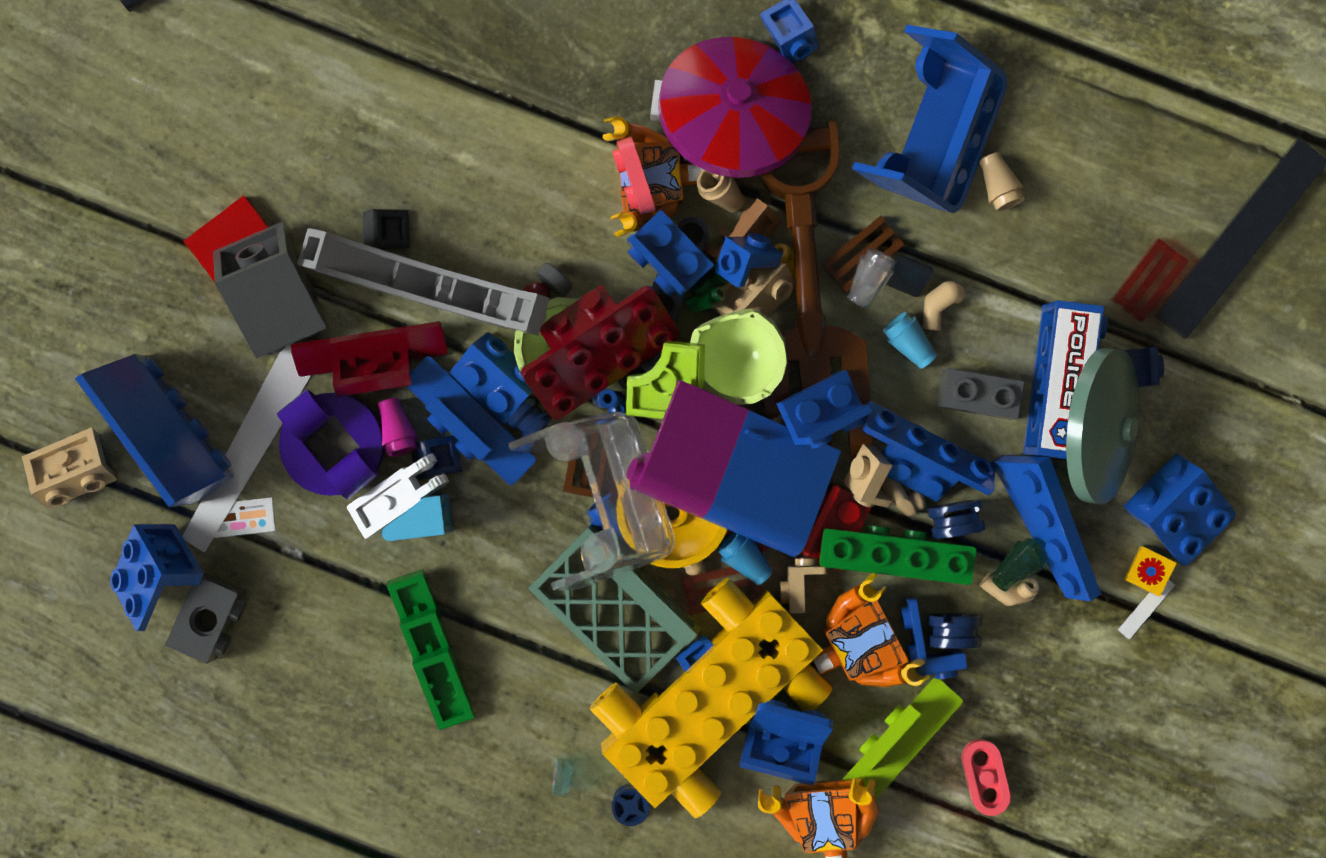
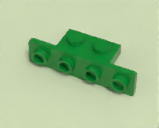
M868 525L867 532H852L828 528L823 530L819 564L822 567L964 585L972 584L976 557L975 547L927 540L928 533L921 531L905 530V537L890 535L891 528Z

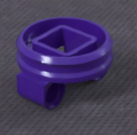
M306 389L277 413L278 418L283 423L279 438L281 460L290 477L304 489L320 495H342L345 499L349 500L379 476L377 470L382 463L385 451L382 447L380 421L375 413L359 399L349 395L336 397L335 393L315 395L310 389ZM336 417L359 445V448L354 449L328 470L306 443V440Z

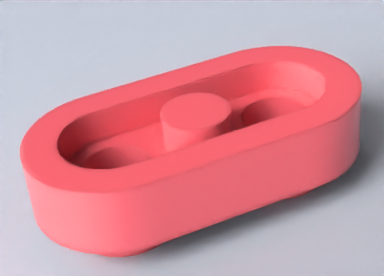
M632 137L617 141L618 149L612 151L618 172L626 171L631 185L624 188L630 209L638 208L641 215L655 211L650 189Z
M974 739L966 744L961 754L970 798L979 812L987 816H996L1007 809L1011 798L1000 751L992 742L986 739ZM979 751H984L986 753V760L981 764L975 763L974 755ZM988 788H993L995 790L994 798L984 800L983 792Z

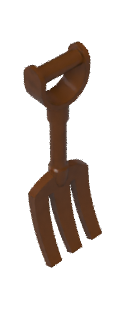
M836 120L827 121V127L808 128L804 141L796 152L828 151V168L825 174L814 183L801 187L791 186L775 179L770 172L758 175V179L768 192L785 200L787 229L791 230L798 307V316L795 319L796 328L782 333L785 338L788 358L783 379L771 395L764 398L765 417L770 420L781 415L776 403L789 397L788 361H798L802 391L831 376L830 358L839 357L841 371L847 370L861 404L866 405L871 401L866 341L850 331L826 325V317L823 315L821 308L815 228L818 227L815 196L828 186L838 166L839 138ZM863 425L848 431L850 461L852 463L863 443L873 445V436L863 431ZM832 441L827 443V445L832 447Z

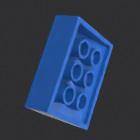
M133 354L77 376L75 380L169 507L199 503L234 477L228 469L232 465L227 456L219 448L214 450L206 439L209 436L207 429L196 417L194 419L190 418L183 408L187 405L185 399L176 388H168L161 378L164 375V371L153 357L146 358L145 355Z

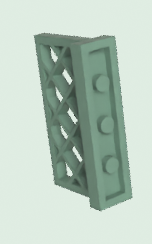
M592 524L528 588L635 694L685 645L687 646L698 635L701 628L627 553L622 552L615 543ZM579 547L591 557L592 572L571 571V555ZM565 562V571H556ZM597 564H598L605 572H597ZM549 577L565 578L566 598H552L541 585ZM571 578H592V598H572ZM597 578H612L618 584L619 598H598ZM624 591L632 598H624ZM559 604H566V611ZM572 604H592L593 624H578L572 618ZM598 604H619V624H598ZM624 604L640 605L646 611V625L625 624ZM651 617H652L659 625H651ZM585 630H593V638ZM599 631H619L620 650H605L599 644ZM625 631H646V651H625ZM651 631H666L676 643L668 651H652ZM613 657H620V664ZM625 657H646L647 672L638 681L626 671ZM652 657L660 658L652 666Z

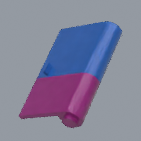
M678 380L650 453H645L640 458L635 457L628 467L626 478L630 480V488L634 491L795 557L801 553L808 541L841 451L827 444L814 449L810 445L795 446L786 426L682 380Z

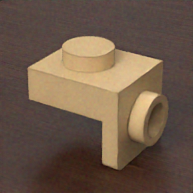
M863 443L857 456L853 459L850 470L843 482L854 494L853 498L863 506L874 507V505L889 507L892 499L881 488L892 464L876 446Z
M795 558V565H786L787 581H780V603L787 604L789 613H805L804 575L827 574V567L820 566L818 558Z

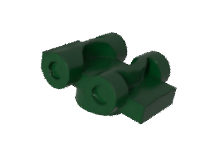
M712 262L714 267L690 289L693 296L686 299V306L694 314L712 307L714 303L725 300L726 295L721 286L729 282L715 272V262Z

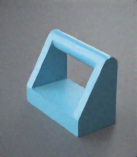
M449 494L423 498L384 527L382 537L386 541L445 535L452 532Z

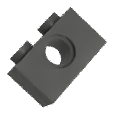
M950 368L944 369L941 373L936 407L1007 420H1017L1024 381Z
M204 572L200 584L191 585L165 646L206 664L216 660L217 656L222 658L231 641V637L227 635L232 621L235 623L239 621L246 607V602L242 600L246 590ZM205 609L213 611L217 617V624L214 629H209L202 623L201 616Z

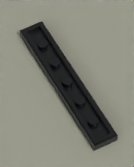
M1302 139L1295 140L1156 312L1155 316L1183 339L1188 338L1325 168L1326 159Z

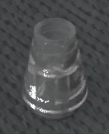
M868 248L866 254L860 256L847 298L859 306L868 308L870 302L873 301L895 273L893 267L896 261L878 250Z

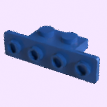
M427 356L411 372L412 385L407 387L426 405L425 408L431 413L427 420L443 435L450 431L459 440L455 447L470 461L475 457L480 461H485L509 485H514L536 462V457L432 357Z
M872 401L867 403L871 404L874 412L863 418L865 422L863 424V431L888 444L881 451L884 457L892 464L887 477L936 502L958 481L988 496L995 491V468L986 459L958 447L955 443L929 432L924 427L902 418L887 408H883Z

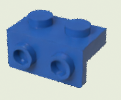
M490 332L485 333L476 340L448 373L502 424H505L511 415L533 393L521 375L515 355L508 350L507 345L501 339L494 337Z

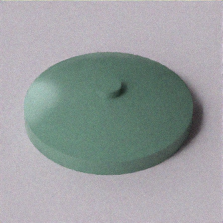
M1100 348L1089 357L1080 373L1071 401L1066 437L1067 469L1074 493L1081 501L1088 503L1105 504L1116 496L1126 478L1136 446L1140 417L1138 378L1131 357L1122 349Z

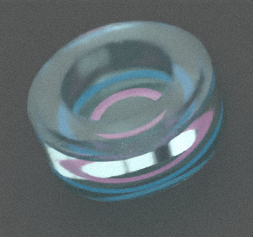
M560 757L556 759L552 780L553 796L566 797L569 793L573 768L571 759Z

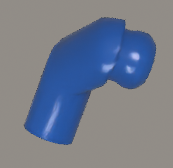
M603 389L592 398L594 406L607 408L610 417L614 418L619 416V414L626 413V403L624 402L626 397L621 391Z

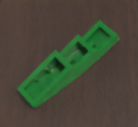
M424 569L387 581L388 591L400 618V628L413 658V668L438 730L474 719L475 715L464 680Z

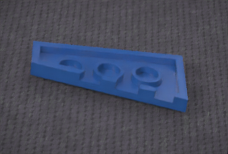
M1001 455L991 461L1065 598L1092 601L1101 595L1050 457Z

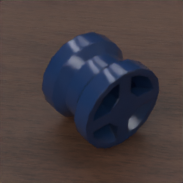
M531 396L511 415L506 423L511 428H517L521 431L522 439L528 444L553 418L548 412H543L538 407V401Z
M627 783L615 791L612 801V812L619 823L625 826H636L647 818L650 803L631 783Z

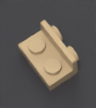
M781 261L778 267L751 268L744 287H735L730 282L721 286L726 295L725 300L714 303L710 308L720 315L743 309L759 310L769 318L796 288L795 278L786 264Z
M92 427L22 456L30 493L46 508L66 505L71 499L88 492L99 491L105 485L117 480L115 472L106 465L99 434Z

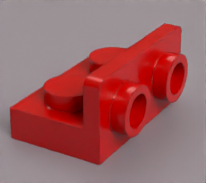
M830 484L824 495L808 541L801 553L811 558H818L819 561L823 530L828 528L860 532L871 507L861 505L853 498L854 494L835 484Z

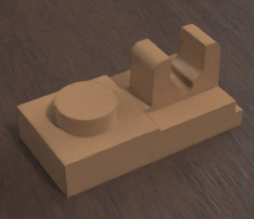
M757 198L752 206L742 213L732 233L725 228H721L718 233L724 240L726 237L748 236L749 233H757L769 238L781 223V220L767 204ZM708 244L705 248L706 252L716 260V263L723 245L719 249H714Z

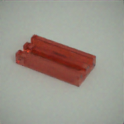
M1156 239L1110 300L1115 304L1121 305L1123 310L1134 315V318L1139 322H1143L1189 261L1162 240ZM1159 251L1163 252V256L1129 300L1126 299V294ZM1170 259L1175 261V265L1143 307L1139 309L1136 304Z
M725 567L698 575L682 577L690 615L707 611L701 604L696 605L694 598L706 596L716 586L692 590L691 584L734 575L739 572L732 567ZM748 578L732 581L738 588L754 586L755 592L745 594L750 601L756 599L763 592L761 585H756Z

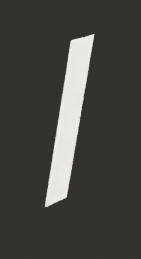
M290 344L277 356L226 453L232 465L228 469L234 477L201 500L182 536L186 542L204 553L281 427L282 422L278 418L277 413L300 395L311 377L298 376Z

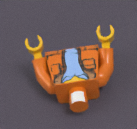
M620 116L605 118L604 122L611 123L615 131L614 134H603L604 140L614 141L632 137L656 209L643 215L640 214L638 208L631 210L624 191L625 187L631 185L626 171L619 173L623 211L611 216L610 220L619 219L623 223L624 228L614 233L616 237H622L632 231L636 232L641 229L660 209L669 218L676 214L678 205L683 203L682 186L697 185V177L703 169L692 163L680 164L679 152L673 147L666 136L646 126L627 123Z
M872 573L861 585L855 586L837 598L826 617L827 627L823 629L830 646L824 648L813 659V662L821 676L841 666L849 681L855 680L860 685L891 687L906 683L912 686L921 685L930 676H918L915 668L922 666L925 661L918 658L907 666L903 665L909 661L877 601L884 594L887 587L885 586L881 590L873 589L870 583L878 575Z
M863 778L815 782L813 786L804 783L794 784L785 794V799L782 797V789L779 785L772 787L771 796L765 794L762 789L759 790L758 808L764 813H772L792 838L801 844L805 853L824 852L825 858H848L847 850L856 849L863 838L870 835L879 814V807L874 794L876 782L872 779H869L867 787H864Z

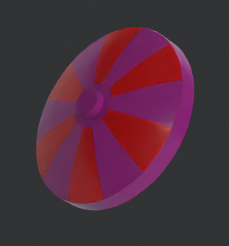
M719 37L699 42L687 48L671 63L661 84L658 111L661 126L668 140L689 162L703 170L721 176L736 178L753 177L777 169L790 160L798 151L804 141L811 120V98L808 87L800 72L780 52L751 39Z

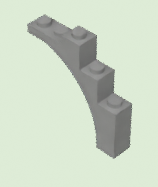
M307 229L297 262L298 266L372 290L392 294L505 329L509 328L538 336L541 325L546 318L548 297L445 270L321 230Z

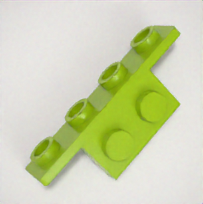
M934 677L906 709L899 704L885 719L884 722L890 727L880 738L873 733L859 748V751L864 756L842 780L863 778L864 787H867L869 779L875 780L874 794L877 799L962 705L963 700L944 682Z

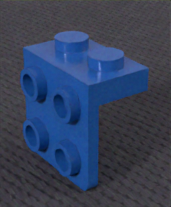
M1177 453L1123 506L1132 517L1151 529L1175 560L1183 566L1190 564L1234 520L1236 515L1233 508L1205 471Z
M769 700L766 703H759L755 715L748 723L739 767L813 786L816 780L822 746L833 731L834 721L826 719L825 714L818 711L805 710L799 712L788 709V705L780 701Z

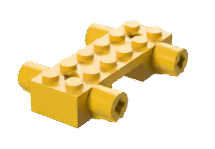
M725 578L706 594L701 602V605L719 622L723 629L711 639L713 646L661 695L655 692L639 706L618 683H614L607 687L589 708L612 732L601 743L602 754L654 808L672 794L694 818H698L706 813L721 795V790L699 767L755 715L759 703H766L779 691L783 690L802 711L815 710L827 699L832 691V686L810 664L823 651L813 637L766 588L754 600L750 601L730 578ZM763 639L768 642L775 639L772 643L773 648L769 651H760L762 648L759 643ZM653 745L658 748L663 745L662 752L658 755L655 753L650 755L648 747Z

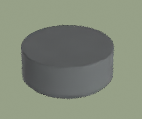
M544 263L535 273L559 297H565L573 288L570 280L550 263Z

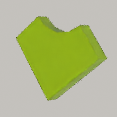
M676 341L665 342L661 358L653 369L645 374H634L627 377L626 415L663 419L678 380L704 390L705 345Z

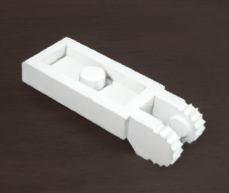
M434 454L421 458L409 467L401 468L347 506L348 511L365 539L372 538L416 503L449 483L445 474L435 476L422 487L417 481L416 475L432 468L436 464L437 459Z

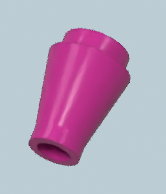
M391 398L379 402L377 407L379 410L382 447L386 449L387 455L389 457L400 456L417 449L415 441L418 439V436L401 407L399 398Z

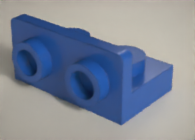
M661 209L641 229L627 238V242L631 246L627 253L640 267L644 268L648 264L658 274L654 281L668 296L675 292L681 298L714 267V264Z
M847 370L839 371L776 403L795 446L810 445L812 449L832 441L831 434L840 429L843 432H847L865 423L863 417L874 412L871 404H861Z

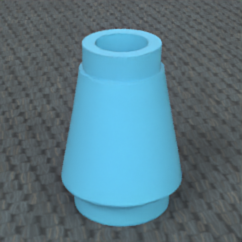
M903 312L883 329L887 336L886 342L920 369L926 367L936 358L937 353L933 350L931 343L915 316L910 317L907 312Z

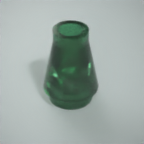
M1026 538L1024 541H1017L998 568L991 574V579L1000 590L1006 592L1012 586L1042 571L1044 568L1043 564L1047 561V555L1043 548L1033 539Z

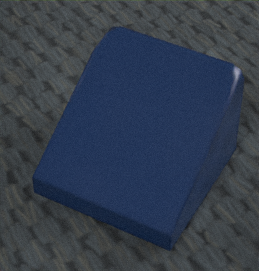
M454 435L416 442L417 449L411 452L413 463L429 454H434L437 459L436 464L432 468L416 475L418 481L434 478L438 475L462 472L458 449L455 447L456 440Z

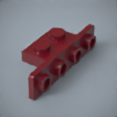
M439 321L291 345V354L298 376L305 377L333 372V388L336 397L412 385L411 360L426 358L427 356L445 355L448 352L442 323Z

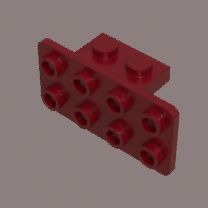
M601 284L541 325L540 333L551 349L526 365L521 370V375L554 420H559L661 352L665 342L677 341L681 334L651 286L642 287L616 305Z

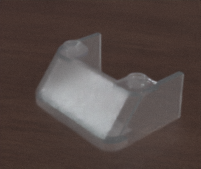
M612 412L561 422L509 443L510 450L539 453L548 449L550 454L560 461H573L581 457L601 520L603 531L590 535L584 541L581 548V558L585 571L552 582L553 590H578L664 559L672 552L675 538L664 503L630 488V480L626 478L627 470L635 457L640 458L643 454L648 453L640 426L632 415Z

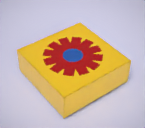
M1140 546L1123 580L1160 597L1177 563Z

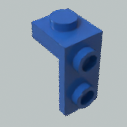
M912 596L905 597L906 607H900V615L903 629H910L912 644L906 645L909 664L918 658L923 659L925 663L920 667H916L917 672L921 676L935 674L936 679L958 676L957 670L967 668L965 653L957 649L926 655L917 600Z

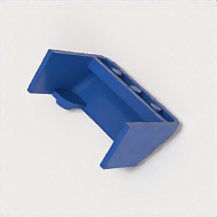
M906 25L904 32L923 46L921 53L916 59L915 68L919 80L927 86L902 154L888 152L879 160L876 167L855 162L852 169L885 190L938 210L955 213L963 206L1006 93L1007 76L1003 69L958 33Z

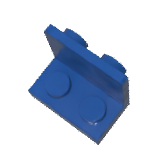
M133 524L128 539L123 543L122 554L117 567L111 573L110 584L135 630L145 631L164 586L199 585L204 573L176 524Z

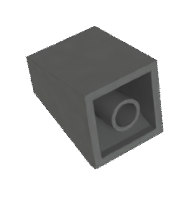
M283 221L213 251L215 285L256 358L266 354H277L287 345L298 340L312 339L322 330L326 329L324 311L304 267L297 265L299 255Z

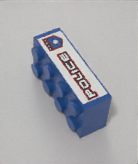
M1060 300L1042 305L1023 455L1067 460L1066 437L1071 401L1085 363L1098 350L1099 340L1105 338L1108 318L1103 316L1104 306Z

